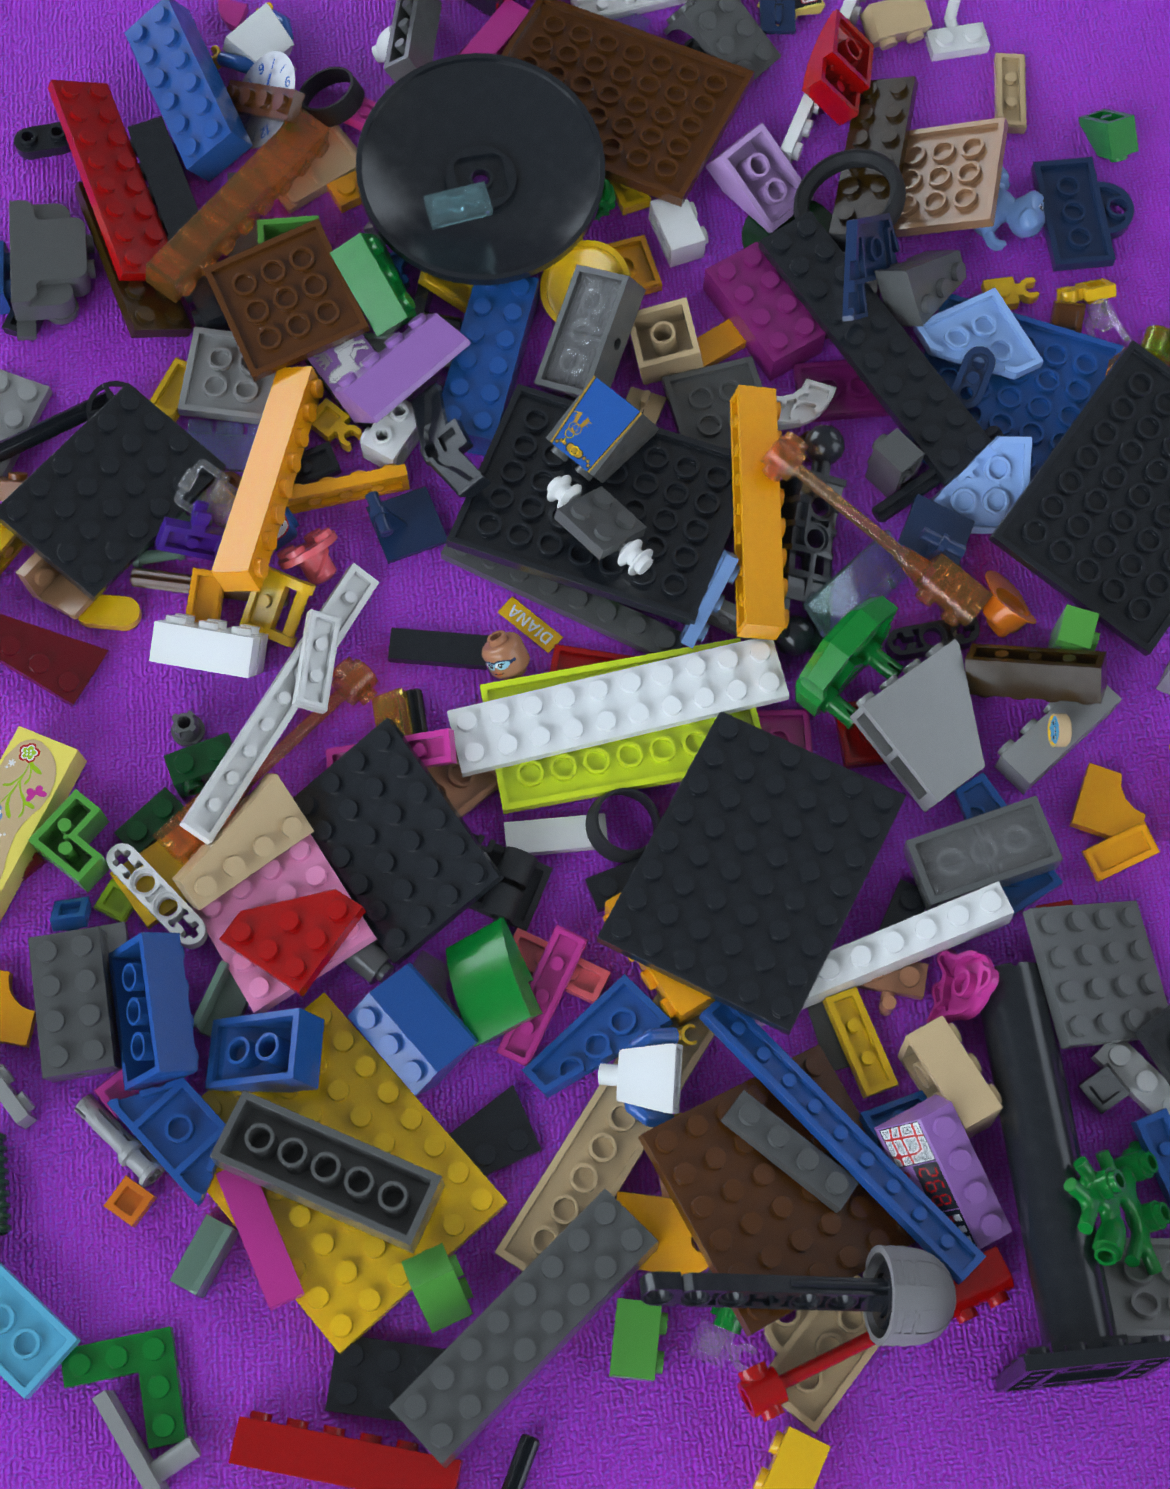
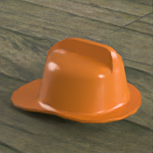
M987 571L985 578L991 591L983 605L982 612L998 637L1004 638L1009 633L1019 631L1027 623L1036 624V619L1030 613L1016 587L998 572Z

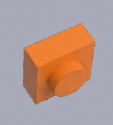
M125 1176L103 1206L135 1228L157 1197Z

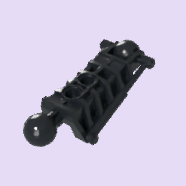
M818 425L806 435L804 452L812 462L811 470H796L780 480V488L784 489L781 518H784L786 522L785 533L782 538V548H786L787 551L783 578L788 580V591L784 598L785 609L789 610L791 599L801 601L803 610L807 611L806 619L798 615H789L787 628L781 632L776 640H773L778 650L787 656L798 657L806 652H815L821 641L828 634L829 588L832 587V560L834 555L832 553L833 538L837 534L835 524L838 514L841 512L842 505H840L842 492L847 485V480L829 475L831 465L842 457L845 450L844 437L832 425ZM796 555L802 556V570L795 569Z

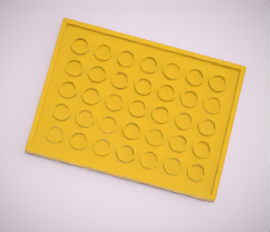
M324 992L304 1009L324 1019L318 1089L290 1093H249L442 1176L445 1184L414 1254L261 1186L305 1294L295 1300L339 1354H341L413 1291L401 1263L402 1261L443 1243L448 1257H450L506 1207L508 1202ZM208 1090L201 1097L226 1124L243 1091ZM217 1167L207 1192L236 1227L216 1173L223 1171V1169Z

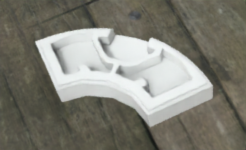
M806 379L802 388L795 393L786 396H776L777 402L781 403V414L777 421L778 430L798 428L817 419L829 406L837 387Z

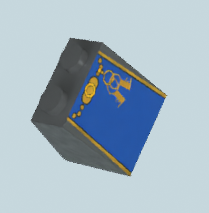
M593 376L546 439L555 445L551 451L565 462L571 458L578 464L574 470L584 478L591 481L595 477L604 483L658 432L659 428L638 409L597 377Z

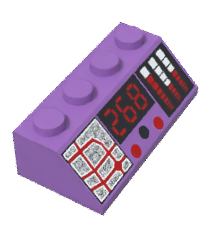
M935 1094L874 1128L886 1155L979 1249L1012 1232L1010 1224L951 1101Z

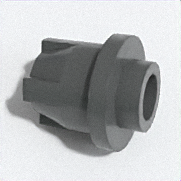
M189 710L187 713L179 715L175 713L172 716L171 734L177 744L189 747L202 741L205 735V726L202 720L195 716L192 711Z

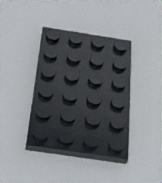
M127 383L0 504V523L94 602L155 541L164 517L177 519L225 471L226 465L131 384Z
M389 718L382 721L293 797L314 830L311 833L314 840L352 900L363 906L366 910L363 915L365 921L394 964L400 965L504 879L394 721Z

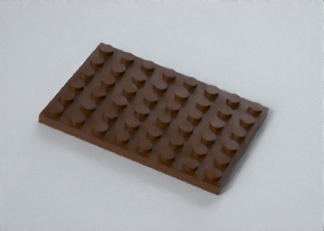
M536 0L501 54L540 67L562 81L577 95L592 116L599 131L604 150L606 179L682 207L751 86L755 71L560 0Z

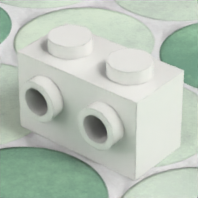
M403 400L379 422L374 423L372 427H367L363 431L360 438L363 458L379 467L388 464L401 465L405 462L419 442L412 403Z

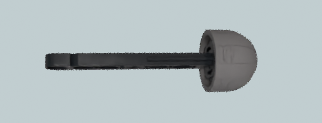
M876 1245L871 1249L865 1263L866 1270L863 1273V1278L698 1272L681 1274V1272L666 1271L647 1273L640 1278L641 1300L643 1303L653 1306H675L679 1304L686 1307L863 1312L867 1332L875 1345H897L900 1347L928 1343L944 1332L951 1322L955 1311L956 1290L949 1271L937 1257L921 1249L893 1245Z

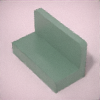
M222 960L194 1016L193 1028L197 1033L211 1038L213 1020L244 1016L249 1005L228 969L229 964Z
M206 1214L169 1281L204 1299L235 1243L239 1232L235 1228Z

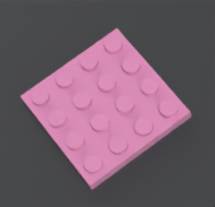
M311 834L203 909L197 910L193 908L206 925L207 933L223 961L229 964L228 969L254 1014L267 1012L296 992L219 940L238 913L242 910L333 889L351 898ZM363 916L317 978L377 940Z

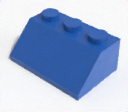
M411 963L406 964L370 991L347 1016L415 1096L435 1088L479 1041Z

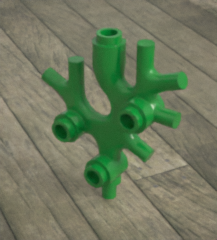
M1138 1141L1130 1142L1128 1149H1125L1121 1156L1114 1158V1160L1109 1149L1095 1154L1101 1170L1096 1172L1086 1157L1076 1159L1073 1166L1081 1176L1078 1182L1075 1178L1067 1179L1064 1183V1189L1077 1199L1081 1206L1082 1212L1078 1223V1230L1081 1233L1091 1234L1093 1232L1099 1212L1101 1224L1097 1229L1092 1245L1096 1261L1104 1266H1112L1122 1258L1126 1244V1228L1120 1215L1121 1207L1130 1229V1240L1124 1259L1126 1265L1138 1267L1142 1259L1148 1275L1161 1272L1163 1269L1153 1249L1150 1233L1166 1228L1167 1224L1170 1223V1210L1164 1202L1156 1200L1141 1204L1136 1192V1182L1152 1178L1154 1173L1158 1171V1163L1153 1153L1142 1150Z

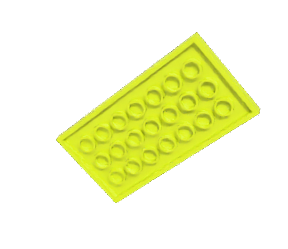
M741 638L696 645L693 649L685 647L480 684L482 701L487 702L741 642ZM757 708L729 714L761 729ZM716 717L496 769L503 814L600 797L619 788L638 790L681 782Z

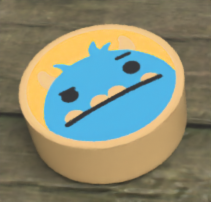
M1053 713L1049 717L1047 735L1049 744L1052 747H1067L1071 741L1072 724L1070 717L1065 713Z

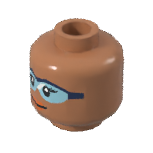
M504 630L493 632L488 636L487 642L482 648V657L490 673L495 678L504 680L521 677L526 672L530 656L521 637L517 633L505 632Z

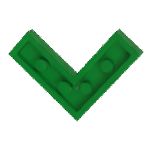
M165 1327L76 1346L61 1363L64 1388L67 1389L139 1373L148 1449L178 1444L188 1437L173 1327Z

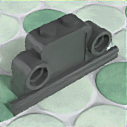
M25 200L9 201L11 304L17 321L18 340L37 339L36 320H49L52 323L63 325L76 319L79 314V306L75 297L87 295L91 290V279L97 278L95 260L90 259V253H95L96 249L93 236L87 234L85 223L79 218L71 217L68 208L64 205L57 203L32 205Z

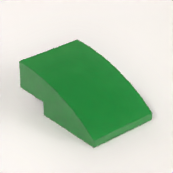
M504 917L446 948L450 981L461 1017L466 1027L479 1040L474 1047L487 1044L543 1014L529 985L533 978Z

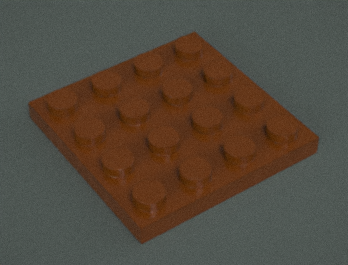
M318 218L203 268L254 382L370 331L357 300L330 255L333 249Z

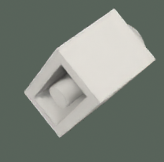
M687 198L682 207L661 199L650 201L649 221L670 268L703 258L705 245L709 242L705 227L700 226L697 221L698 215L693 201L689 202Z

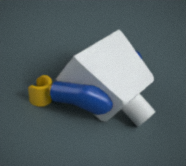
M271 2L257 8L256 12L226 36L222 48L224 51L221 52L217 45L211 47L214 55L211 57L216 68L225 67L247 74L252 65L269 52L280 51L289 56L294 46L290 19L273 9Z
M687 1024L677 1029L675 1027L651 1028L630 1040L628 1049H621L619 1051L618 1064H600L598 1070L599 1085L617 1086V1101L623 1102L626 1112L647 1127L654 1128L682 1114L679 1113L683 1046L694 1045L698 1041H688L684 1034L686 1029H694L696 1026L694 1024Z

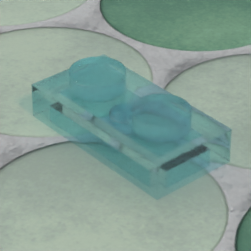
M484 181L423 196L432 230L493 215V208Z

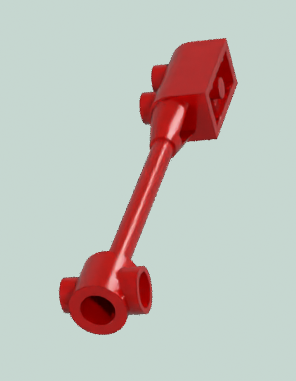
M997 1246L983 1252L986 1257L963 1282L958 1285L953 1280L956 1290V1307L952 1319L956 1318L959 1324L978 1316L976 1307L988 1302L990 1308H993L1010 1299L1007 1292L1014 1288V1281ZM865 1332L780 1375L772 1366L767 1367L765 1361H762L738 1373L741 1380L737 1383L738 1391L749 1414L753 1418L761 1415L764 1422L784 1413L782 1404L788 1402L786 1389L875 1344L870 1339L869 1333Z

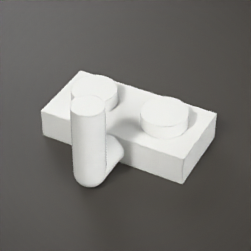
M961 0L948 1L944 16L946 28L928 30L925 34L924 39L931 62L985 54L989 51L990 43L983 22L958 26L956 16Z

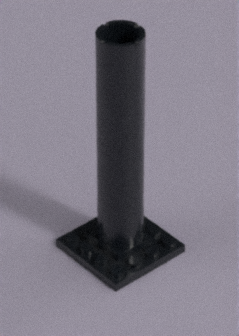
M1018 962L1017 965L1006 963L994 966L995 970L999 972V983L980 1014L993 1084L1002 1098V1103L1000 1104L1003 1108L999 1116L1042 1346L1026 1349L1025 1354L1018 1355L1019 1359L1012 1360L1011 1365L1004 1366V1371L995 1377L997 1393L1144 1378L1170 1363V1341H1165L1164 1335H1151L1140 1338L1141 1342L1129 1345L1127 1334H1117L1104 1265L1096 1261L1094 1258L1095 1251L1092 1248L1097 1232L1096 1225H1094L1091 1234H1083L1078 1230V1223L1082 1212L1081 1206L1077 1199L1065 1191L1064 1183L1069 1178H1075L1079 1182L1081 1176L1074 1168L1073 1163L1082 1156L1058 1037L1037 963Z

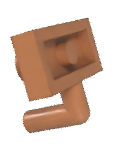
M915 962L887 975L872 979V981L857 988L881 992L879 1013L883 1016H889L897 1004L895 995L918 1000L924 998L928 964Z

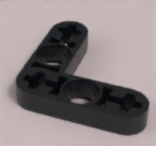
M960 563L955 576L950 579L951 588L946 589L948 580L945 575H940L941 573L934 569L931 573L932 585L943 620L894 629L889 634L885 643V651L891 658L896 661H905L926 657L925 654L935 646L927 644L923 638V635L929 631L937 633L944 646L956 639L960 644L961 650L969 648L972 643L976 642L980 628ZM951 596L959 597L963 601L964 607L959 610L951 609L947 605L946 599ZM964 617L962 620L963 629L970 631L968 638H964V635L961 633L957 634L960 628L959 619ZM917 635L916 642H912L914 636ZM896 639H900L902 643H908L905 650H901L900 646H894Z

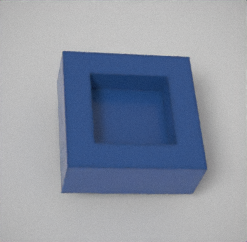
M89 896L55 901L50 917L53 932L62 930L73 931L88 927L92 910Z

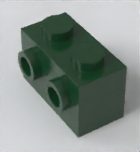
M228 732L163 756L173 785L181 799L197 795L202 791L233 743Z

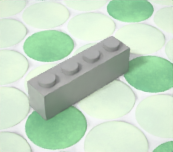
M1107 685L1101 704L1083 705L1071 701L1050 702L1043 710L1046 714L1039 721L1035 718L1030 720L1020 731L1023 736L1019 740L1014 742L1010 739L999 749L997 754L1000 755V758L994 767L1022 794H1025L1108 717L1122 698ZM1053 713H1065L1070 717L1072 737L1067 747H1052L1049 744L1047 726L1049 717Z

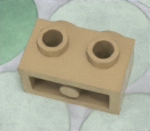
M884 0L869 4L860 14L866 38L874 45V48L880 47L881 50L890 49L896 46L898 42L907 40L908 44L918 42L924 38V34L933 26L925 0Z

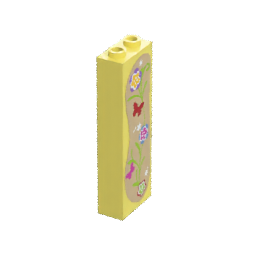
M21 726L16 730L0 759V922L23 881L22 877L28 864L33 860L34 853H38L28 840L68 798L87 763L78 749Z

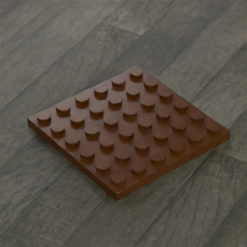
M818 1044L793 1057L792 1059L865 1132L859 1121L860 1113L820 1045ZM756 1077L642 1133L638 1137L712 1273L855 1277L866 1270L865 1263L869 1252L874 1246L893 1245L908 1247L916 1242L860 1183L842 1209L835 1213L721 1122L726 1112L743 1090H745L845 1169ZM732 1308L747 1337L795 1311L789 1309Z

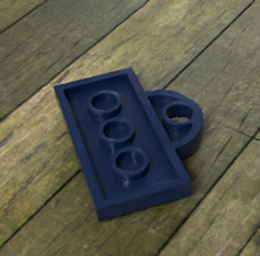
M1092 157L1033 162L1031 172L1035 191L1041 193L1045 198V223L1043 228L1053 272L1113 266L1116 258L1111 239L1121 236L1128 229L1134 216V204L1128 193L1115 184L1098 182ZM1119 206L1125 213H1114L1110 207Z

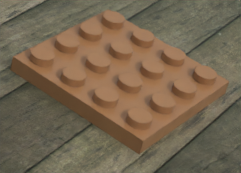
M1006 117L910 130L902 172L906 188V199L902 214L893 226L896 237L994 226L1009 125Z

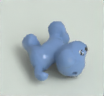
M1003 166L994 226L974 228L975 232L983 237L986 245L994 251L1002 250L1006 246V241L1000 240L995 236V232L1005 222L1008 223L1012 233L1020 238L1035 236L1045 223L1044 196L1037 191H1030L1016 199L1007 191L1010 187L1009 174Z

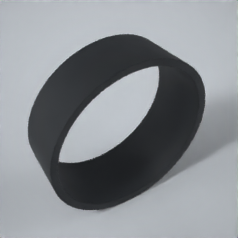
M329 67L316 72L304 82L299 91L305 94L301 107L304 117L311 126L316 128H330L344 123L359 110L364 100L362 86L352 73L343 67ZM335 83H350L345 95L332 105L323 108L308 107L313 97L322 89Z
M619 788L599 797L591 805L586 816L585 827L591 845L600 855L614 862L626 863L641 857L646 846L636 850H626L610 843L603 835L599 826L598 816L602 803L606 798L614 795H623L635 799L648 811L653 823V833L660 822V815L652 800L642 792L631 788Z

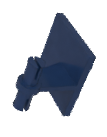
M426 486L382 502L377 491H372L365 495L369 505L366 507V510L388 564L447 543L446 533Z
M917 494L894 551L953 578L960 560L966 551V544L975 521Z

